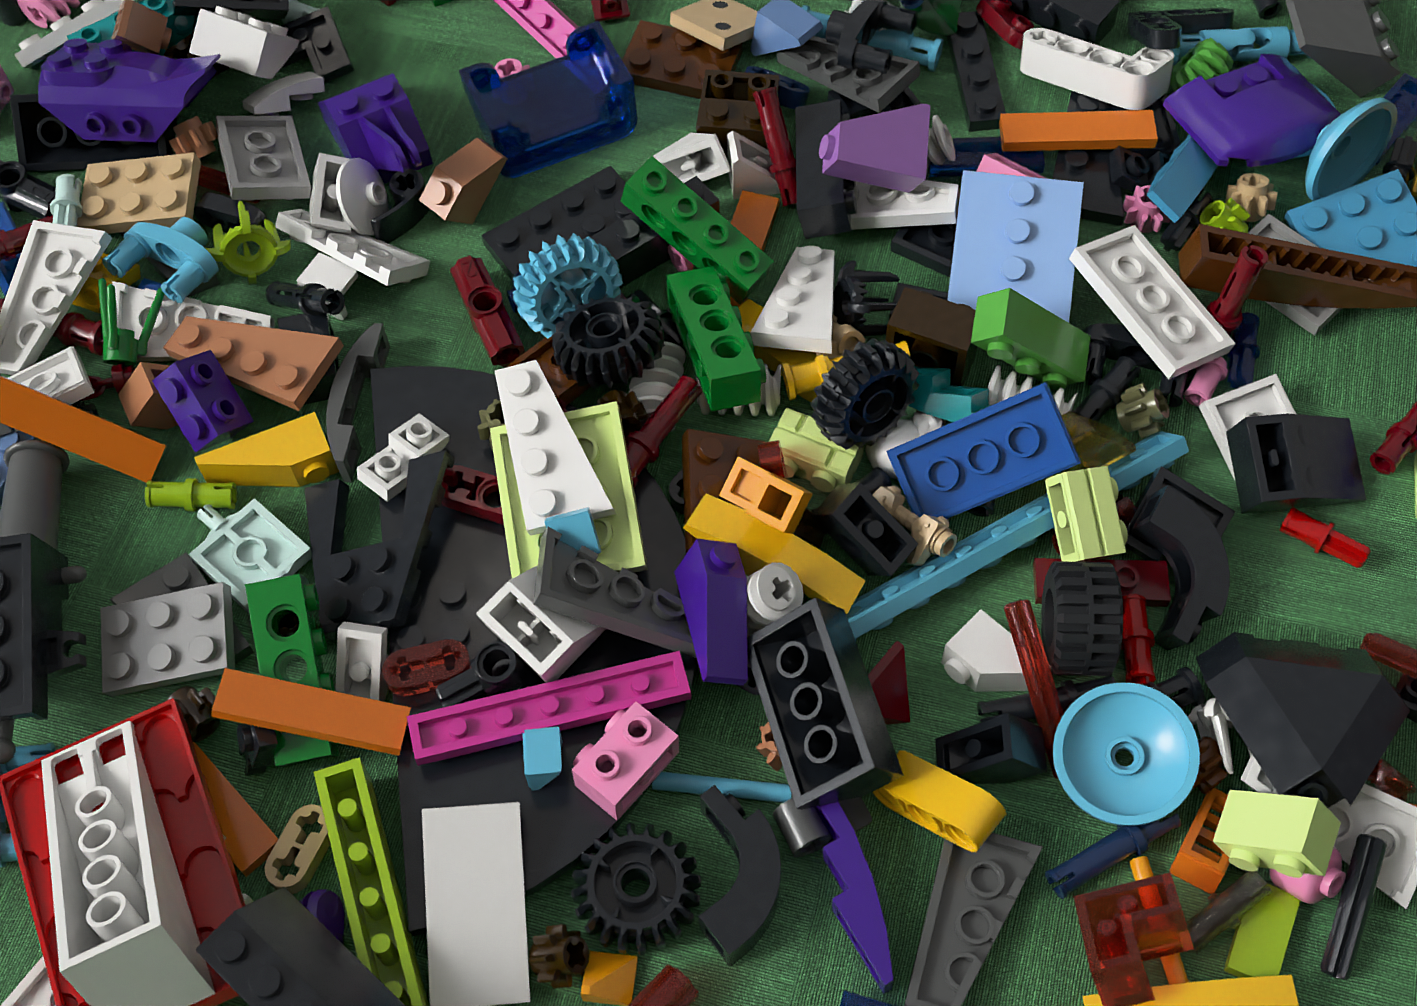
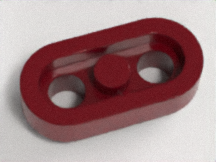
M980 0L976 6L977 13L1003 40L1013 47L1022 50L1023 35L1025 31L1033 29V23L1026 17L1017 14L1011 8L1012 3L1010 0Z

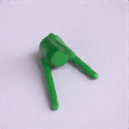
M100 278L98 280L104 341L103 362L110 365L124 363L125 366L137 365V356H147L148 341L165 294L161 288L157 290L140 338L137 340L134 338V331L117 328L115 286L112 284L107 286L106 280Z

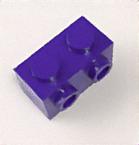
M212 350L176 361L152 380L195 453L231 439L254 421Z

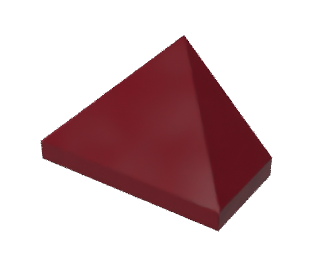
M896 641L868 674L886 725L910 722L904 645Z

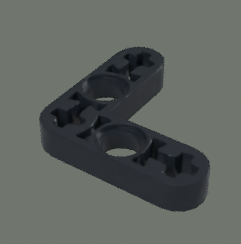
M1196 8L1132 12L1128 15V34L1151 49H1175L1181 46V34L1199 33L1200 30L1233 29L1234 10L1229 8Z

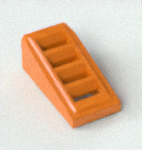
M1213 788L1206 794L1170 867L1171 874L1209 894L1215 893L1230 864L1228 861L1229 857L1213 842L1215 833L1202 826L1205 825L1215 831L1217 830L1220 817L1209 811L1213 809L1222 814L1228 794L1216 788ZM1197 841V842L1203 844L1204 846H1206V847H1208V848H1210V849H1212V850H1214V851L1220 853L1221 856H1219V855H1217V854H1215V853H1213V852H1211V851L1205 849L1204 847H1202V846H1200V845H1198V844H1196V843H1194V842Z

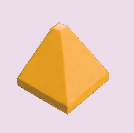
M590 951L589 962L585 969L580 994L584 1002L632 1006L638 956Z

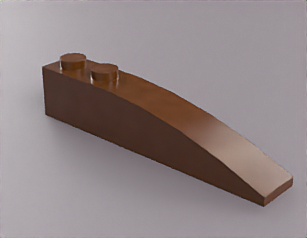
M1203 224L1198 225L1178 253L1180 279L1190 288L1221 293L1244 246L1249 248L1250 245H1255L1267 252L1268 261L1260 272L1247 299L1329 308L1383 309L1417 307V267Z

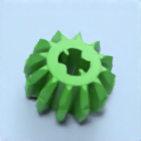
M1212 38L1198 42L1194 48L1189 49L1188 53L1181 57L1180 61L1173 67L1170 86L1175 92L1200 75L1207 80L1225 74L1232 68L1234 61L1220 43H1217Z

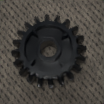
M620 293L615 298H610L605 294L603 299L594 300L590 297V303L585 305L576 304L575 312L564 313V321L555 324L556 332L552 335L553 354L556 363L560 366L567 379L576 380L579 386L589 383L593 389H597L601 384H606L611 389L614 383L623 382L627 385L628 379L631 377L642 378L643 369L650 370L654 368V360L662 357L661 350L665 346V335L661 318L657 315L656 310L651 308L649 301L640 302L638 296L626 299L623 293Z
M874 338L869 340L867 344L859 341L853 351L845 349L843 357L838 362L832 361L833 367L828 373L821 374L823 382L815 387L814 391L817 397L810 404L814 409L811 417L816 422L821 433L829 441H833L845 450L854 445L858 446L859 449L865 444L872 446L878 437H886L888 430L892 427H897V422L902 416L908 415L906 408L916 400L912 394L920 386L916 381L919 372L915 369V363L910 359V356L894 343H889L885 339L879 342Z
M630 822L626 827V836L619 837L618 831L611 827L608 832L610 838L608 844H605L601 839L594 838L593 846L596 855L582 852L580 861L586 869L574 870V882L581 886L572 889L571 896L573 901L581 903L575 909L577 918L579 920L589 919L585 925L586 933L592 936L602 931L600 936L601 946L607 948L618 938L619 953L626 954L629 950L630 942H636L638 953L644 955L647 953L646 941L654 939L656 947L659 950H663L666 947L663 934L668 932L672 938L677 940L682 936V930L677 921L684 924L693 923L694 914L687 907L693 908L700 905V895L693 890L701 887V876L692 873L697 868V862L694 857H684L687 847L683 841L670 846L672 842V833L665 830L658 838H655L654 826L649 823L644 828L643 835L637 834L635 825ZM634 880H642L649 884L647 892L638 897L627 895L624 889L628 883Z

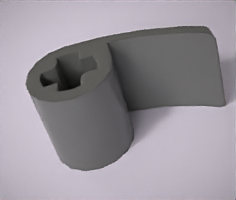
M861 797L839 801L855 832L871 823L872 816ZM791 798L773 811L772 816L794 857L809 855L833 842L832 836L816 807L802 810L796 809L794 800Z

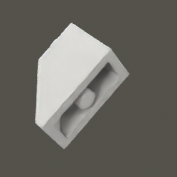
M319 153L313 172L309 205L311 227L350 233L351 227L340 210L336 195L338 171L341 165L349 160V158Z
M981 609L945 644L941 661L945 671L954 681L959 684H967L975 692L1039 691L1045 685L1051 669L1049 664Z

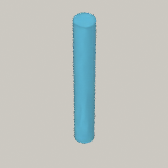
M661 772L652 782V790L703 794L715 785L724 796L730 793L735 798L782 803L791 799L792 795L789 784Z

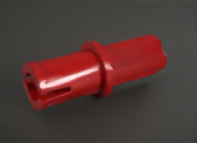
M1295 507L1290 509L1279 530L1314 548V553L1319 554L1322 550L1356 568H1361L1365 564L1371 552L1369 547L1333 530L1335 527L1334 523L1330 522L1328 525L1320 520L1318 521Z

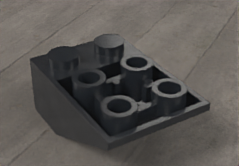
M1289 413L1245 417L1226 431L1242 514L1285 510L1292 507L1305 508L1364 502L1367 500L1350 418Z

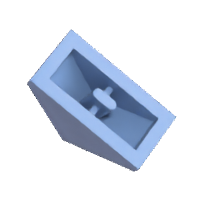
M772 0L757 11L751 52L753 56L801 46L824 27L820 20L791 0Z

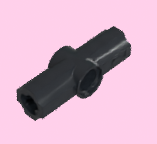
M0 160V199L3 200L6 207L14 212L26 211L40 219L51 216L50 203L55 199L56 188L27 174L24 166L15 161L3 162Z

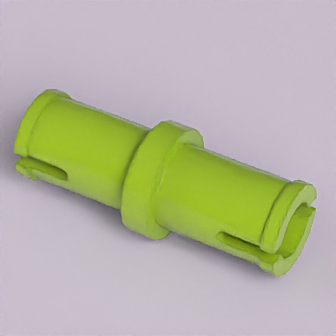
M187 478L185 482H155L148 480L146 483L147 487H145V503L148 508L184 507L187 512H196L198 508H203L207 504L213 508L235 509V503L237 502V488L234 482L200 483L196 478Z

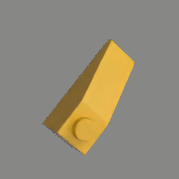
M315 412L194 457L207 483L234 482L236 486L301 487L309 483L321 482L328 476L339 472Z

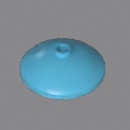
M1385 98L1364 101L1339 115L1321 130L1310 154L1305 176L1306 193L1309 199L1315 201L1357 185L1370 172L1387 147L1396 126L1397 108L1392 102Z
M1120 682L1096 687L1080 696L1070 705L1057 726L1053 743V760L1061 786L1069 798L1081 810L1109 824L1139 826L1155 822L1167 816L1186 799L1197 778L1200 750L1192 723L1184 711L1172 699L1160 691L1142 684ZM1122 750L1130 752L1133 756V763L1129 766L1119 765L1115 760L1116 753Z

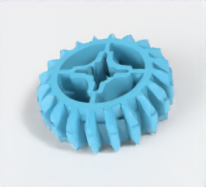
M573 233L566 242L563 237L557 235L555 244L551 246L542 241L543 250L538 254L529 251L530 263H519L521 275L513 278L516 288L513 291V298L518 306L517 311L535 332L540 331L547 339L556 332L555 324L564 321V313L575 312L576 304L585 305L590 303V297L594 300L603 299L605 294L610 298H615L621 292L619 286L623 282L622 276L619 273L618 263L605 246H602L601 243L597 244L589 236L582 240L580 236Z

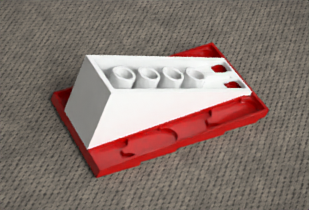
M174 698L0 775V794L56 1006H217L239 995L195 950L234 911L246 905L231 856L224 842L205 776L200 768L188 725L184 720L180 706Z

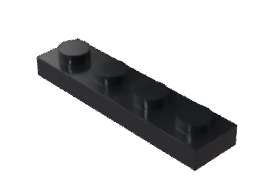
M977 11L960 12L957 32L955 35L947 36V41L968 131L1000 129V114H1006L983 19Z

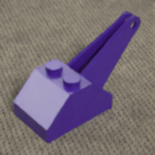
M393 73L318 102L322 118L344 157L349 159L361 158L369 162L377 170L384 184L390 182L391 177L398 171L419 170L433 164L429 146L410 101Z

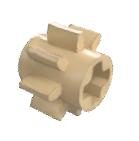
M1248 173L1240 176L1237 179L1236 185H1228L1225 203L1229 198H1232L1250 214V217L1245 222H1256L1266 216L1267 210H1275L1278 192L1273 191L1274 184H1269V179L1266 176Z

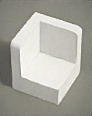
M319 252L296 281L299 285L303 286L308 283H318L325 286L326 289L339 290L344 295L357 279L358 272L343 262ZM345 305L339 314L331 316L343 321L348 315Z

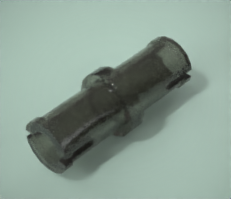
M1246 871L1243 876L1220 895L1216 893L1210 895L1206 899L1208 904L1181 927H1177L1175 931L1190 950L1197 955L1201 952V949L1228 927L1234 930L1241 924L1239 918L1263 898L1269 896L1272 890L1270 887L1265 886L1267 883L1256 871Z

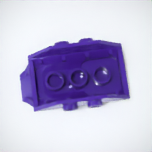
M82 38L71 39L64 42V47L56 53L48 56L41 66L38 84L39 104L84 140L156 142L184 107H189L217 71L213 65L221 55L173 59L157 54L134 52L129 45L123 44L118 39H110L101 43H87V40Z

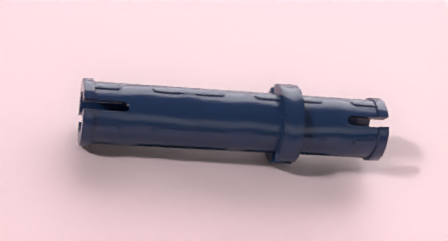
M1176 813L1162 822L1157 820L1139 826L1117 825V830L1105 836L1055 868L1047 870L1045 872L1046 879L1050 885L1068 876L1066 881L1052 889L1059 898L1064 899L1068 894L1130 855L1135 854L1139 856L1148 851V844L1181 826L1180 818Z

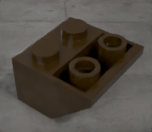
M706 69L696 133L716 134L727 159V134L732 130L768 150L755 98L752 93L776 86L777 94L779 95L780 75Z

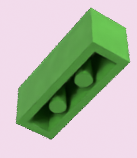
M1011 288L978 296L971 338L972 344L987 351L988 356L1003 360L1014 366L1017 372L1030 375L1042 382V384L1048 382L1050 389L1053 390L1065 389L1069 384L1085 381L1090 335Z

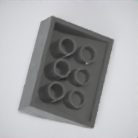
M1285 0L1299 49L1360 98L1401 74L1396 60L1400 56V52L1394 41L1389 38L1387 31L1391 29V25L1378 5L1382 0Z

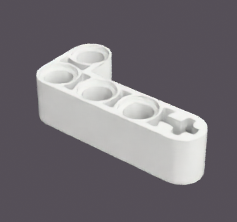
M1033 28L1025 31L1023 35L1020 71L1028 76L1124 109L1142 110L1149 107L1169 90L1174 52L1171 49H1151L1145 47L1133 56H1129L1049 29Z

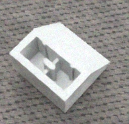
M216 5L215 12L200 8L189 53L200 57L220 54L221 57L217 63L253 76L273 79L296 50L299 40L286 36L288 29L285 27L255 19L251 15Z
M537 565L510 579L476 614L505 644L509 645L547 683L556 681L606 628L533 605Z

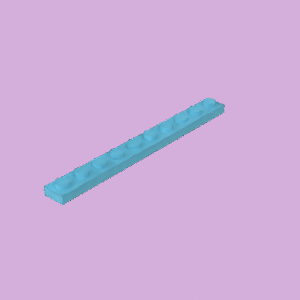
M1160 431L1095 467L1108 466L1110 477L1115 479L1118 491L1127 490L1139 485L1141 478L1154 472L1155 469L1161 466L1165 469L1171 467L1175 463V459L1188 453L1189 449L1184 436ZM1048 494L1042 495L959 541L948 556L934 555L927 559L924 565L914 566L855 599L848 614H846L855 641L856 638L870 630H878L892 623L893 617L902 612L924 606L934 594L943 589H950L961 585L966 581L968 575L979 569L997 565L1002 560V556L1015 549L1025 548L1034 544L1038 536L1050 529H1055Z

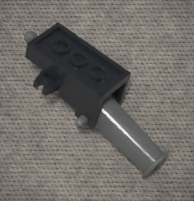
M23 440L13 443L6 448L3 455L8 471L0 509V764L9 762L15 755L16 749L12 741L15 719L28 717L37 720L48 719V679L87 667L85 656L76 654L73 657H69V650L73 645H86V636L80 632L62 631V600L69 599L68 584L80 583L87 577V571L84 567H68V557L58 551L62 475L67 471L70 459L62 448L40 440Z

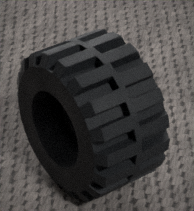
M1052 562L1044 581L1041 610L1043 652L1046 663L1051 666L1050 672L1052 675L1110 676L1113 673L1119 660L1122 645L1123 601L1120 581L1114 566L1110 562Z

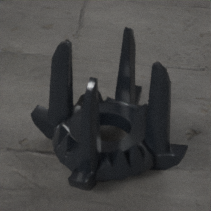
M851 260L840 269L838 282L835 284L833 293L834 315L837 317V323L839 325H851L863 336L886 334L887 324H863L867 321L864 315L870 314V312L892 311L897 303H883L889 302L888 298L864 296L868 293V290L864 289L866 287L864 283L899 282V277L891 272L854 270L857 261Z

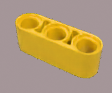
M900 750L896 755L904 776L873 791L874 796L887 808L965 850L976 853L1005 817L1006 810L1003 805L984 789L907 751Z

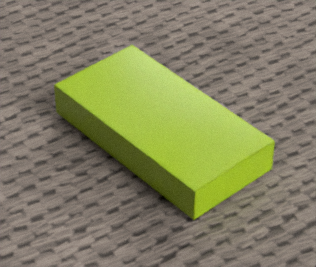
M1253 878L1246 892L1223 971L1239 978L1279 975L1300 900L1278 887Z

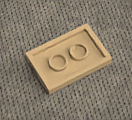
M193 152L87 164L80 202L82 216L77 219V227L106 231L110 234L127 232L138 222L171 227L181 217H188L193 220L201 165L200 159Z

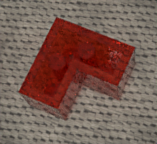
M1171 872L1073 896L1090 972L1103 1006H1132L1155 1000L1145 961L1194 950Z

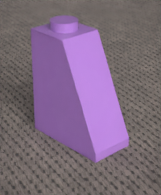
M923 103L840 122L828 134L824 135L821 140L819 157L823 159L822 174L902 192H911L926 180L931 105Z

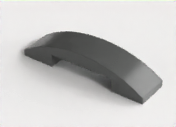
M374 323L350 348L335 375L329 394L326 413L327 437L330 450L344 482L352 483L362 448L352 422L365 378H371L370 369L385 367L390 349L383 323Z

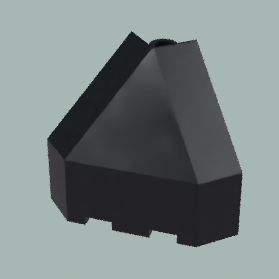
M1233 632L1196 657L1207 686L1277 793L1280 795L1318 798L1327 808H1330L1344 798L1350 806L1352 805L1410 712L1393 684L1365 649L1347 647L1346 650L1321 647L1319 643L1283 638L1280 641L1254 638L1253 634Z

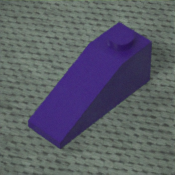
M697 538L674 571L702 680L703 682L744 685L748 680L747 578L737 544Z

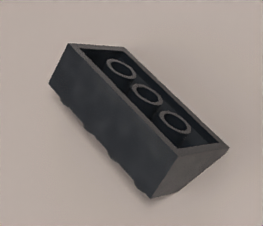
M38 93L9 95L18 160L26 171L87 169V164L173 154V147L169 141L176 136L173 127L177 126L176 118L156 142L84 140L39 104Z
M815 597L747 637V656L796 809L802 810L866 796L904 776L844 609Z
M285 887L234 911L195 949L249 1006H405Z

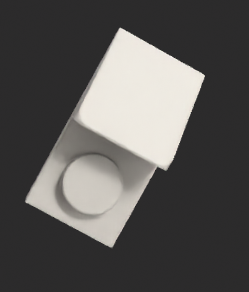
M343 622L338 627L336 692L385 701L391 680L390 656L386 655L388 628Z

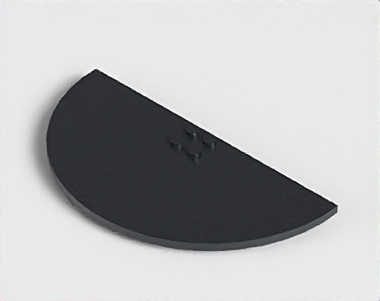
M400 366L370 369L376 454L389 446V433L420 413L450 435L449 442L442 451L445 450L455 458L454 465H461L497 476L494 452L491 450L489 439L480 440L477 428L478 425L482 424L479 411L487 410L488 406L494 402V399L500 400L495 375L481 371L436 366ZM568 404L566 410L573 411L578 410V408ZM644 468L637 477L638 484L634 488L648 570L635 572L634 574L638 575L637 579L641 581L644 587L653 592L662 588L681 599L674 571L687 554L685 537L667 498L656 480ZM458 482L455 487L448 486L450 493H455L457 488L465 489L463 482ZM406 488L388 502L379 496L382 542L402 537ZM499 491L490 493L485 498L484 503L493 508L501 507ZM471 493L473 500H475L476 494ZM441 504V508L434 507L428 527L433 534L429 547L421 550L416 568L421 573L406 623L403 626L388 629L393 704L411 707L410 715L443 708L437 697V686L472 668L470 660L476 658L478 651L484 645L491 642H503L484 624L476 613L512 579L505 527L496 522L450 509ZM606 629L557 680L676 651ZM680 653L692 696L698 661L697 658ZM510 659L498 661L492 669V676L503 675L510 666ZM524 662L526 678L518 689L546 683ZM484 692V693H482V694H480V695H478V696L472 698V699L469 700V701H473V700H477V699H481V698H485V697H489V696L486 694V692ZM690 699L648 709L647 711L678 735ZM610 719L560 731L563 740L561 747L562 770L557 777L541 789L534 791L529 788L525 777L523 740L418 766L415 761L407 723L400 756H397L408 923L409 932L412 936L427 933L422 809L520 802L525 898L538 892L581 862L582 852L591 853L594 850V838L601 839L604 842L609 837L608 832L610 828L616 829L637 806L650 785L616 821L575 786L572 773L575 757L587 744L595 745L606 733L605 727Z

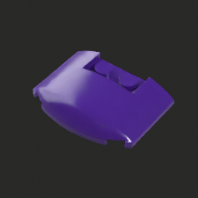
M1261 54L1259 61L1207 80L1200 75L1167 97L1163 103L1166 110L1217 166L1226 167L1229 163L1228 157L1245 159L1247 167H1255L1283 162L1302 155L1313 149L1321 130L1341 115L1285 57L1276 54Z

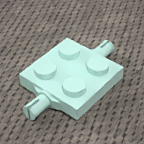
M255 498L239 512L223 518L211 505H204L203 508L206 513L200 509L197 513V518L206 524L211 531L205 541L188 554L194 564L215 583L224 582L231 586L232 599L248 614L249 607L245 584L294 575L312 558L311 548Z

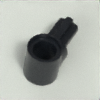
M491 642L484 645L478 651L476 658L470 660L472 668L438 685L436 693L442 706L448 707L467 702L484 692L488 696H493L498 692L514 691L520 688L525 681L526 666L509 645L503 642ZM510 659L508 670L501 676L493 677L492 669L494 665L500 660Z

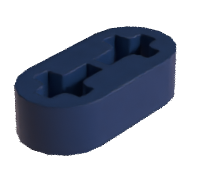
M749 66L745 69L746 73L780 75L756 66ZM780 75L778 95L780 105L791 109L806 106L810 88L805 84Z

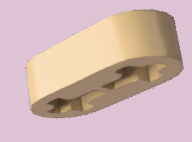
M310 804L297 809L289 819L267 858L265 875L276 890L285 887L291 894L303 890L311 881L328 850L330 839L321 806ZM318 819L322 830L319 833L311 832L306 839L307 835L302 827L305 823L313 825ZM294 861L295 866L299 869L298 873L295 876L288 874L283 880L279 868L282 865L290 866Z

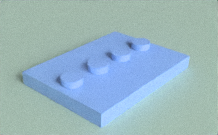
M963 170L947 301L965 304L976 310L978 296L1011 288L1069 323L1075 266L1069 258L1074 249L1077 248L1084 182Z

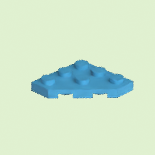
M1398 169L1288 210L1284 217L1289 228L1319 248L1417 267V203Z

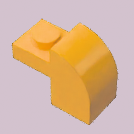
M737 457L719 494L720 497L747 510V514L789 534H794L813 493L741 457Z

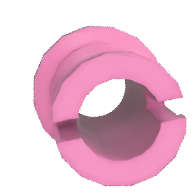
M1223 357L1216 358L1195 368L1197 371L1189 387L1184 392L1186 401L1199 407L1202 402L1211 399L1219 381L1224 380L1228 375L1227 362Z

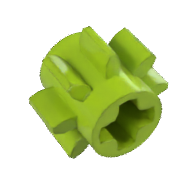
M1229 198L1226 203L1222 200H1216L1203 210L1200 222L1203 225L1248 233V225L1244 221L1250 217V214L1232 198Z

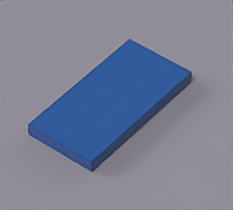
M1048 382L886 451L911 512L919 517L926 514L935 517L943 516L946 519L1082 463Z

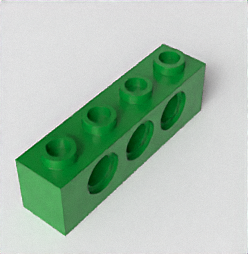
M653 156L625 183L620 202L698 269L714 266L720 281L727 282L730 297L739 305L764 280L774 260Z
M714 266L668 274V308L711 411L761 402V384L766 383L767 379L765 365L761 358L756 359L754 356L752 336L749 331L744 332L742 329L740 310L738 306H732L730 303L731 298L727 282L720 281Z
M299 573L245 584L260 675L291 682L286 674L287 666L293 659L302 657L307 663V672L301 680L294 683L335 691L331 672L324 673L321 655L328 654V647L323 628H316L314 611L320 610V601L315 583L309 584L308 579ZM295 613L299 618L298 630L289 637H283L279 632V622L285 615ZM275 730L278 745L274 754L275 765L278 767H287L339 756L337 745H341L340 743Z

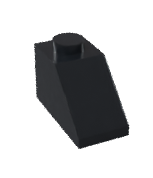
M1009 713L935 739L937 767L972 784H1009L1047 772L1043 728Z

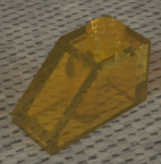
M1069 411L1063 414L1062 417L1082 463L1051 475V477L1067 471L1109 466L1135 452L1136 446L1113 428Z

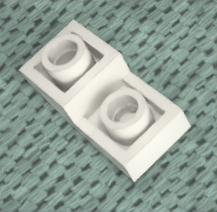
M305 72L275 80L244 99L243 108L256 114V116H279V112L291 111L290 98L292 100H309L313 98V93L325 92L324 78L313 72Z
M419 413L389 433L388 447L357 467V479L388 502L406 488L409 460L442 451L448 444L450 435Z

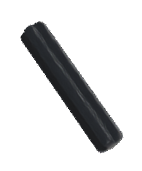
M1360 834L1357 837L1320 968L1323 973L1341 980H1348L1351 976L1387 850V842L1378 837L1368 834Z

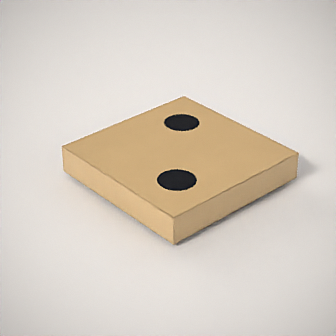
M700 0L671 12L670 24L724 51L753 38L757 11L735 0Z

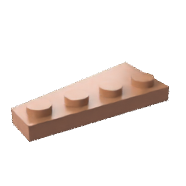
M186 316L163 348L170 357L177 360L212 350L231 383L300 411L344 345L339 337Z

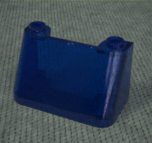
M599 21L581 26L569 35L566 40L567 55L500 79L495 67L490 63L484 62L459 70L462 86L486 143L507 158L500 172L503 176L507 178L523 176L623 139L635 130L638 116L633 78Z

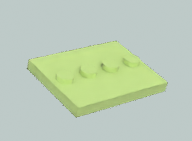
M617 401L564 412L616 512L614 515L593 520L601 546V553H598L599 555L596 560L617 572H620L622 567L632 573L648 570L620 407ZM506 425L490 428L511 575L514 578L538 565L540 541L543 533L530 536L526 530Z

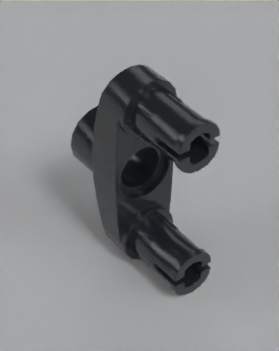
M865 0L852 13L834 9L827 23L826 41L827 43L839 45L837 66L852 70L858 67L887 74L891 67L893 51L873 47L868 44L876 31L882 28L897 30L911 35L916 28L918 11L888 5L887 1Z
M1096 323L1084 329L1083 332L1090 335L1086 374L1088 370L1091 371L1088 385H1092L1097 379H1102L1106 358L1117 361L1120 357L1126 356L1137 363L1135 366L1162 372L1124 325ZM1194 369L1171 379H1168L1162 372L1159 390L1163 393L1165 399H1167L1171 392L1169 407H1178L1183 403L1186 381L1193 374Z

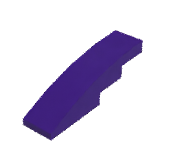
M839 802L816 806L833 839V842L823 847V860L843 891L832 898V911L884 995L892 990L893 973L887 928L873 876L855 831Z

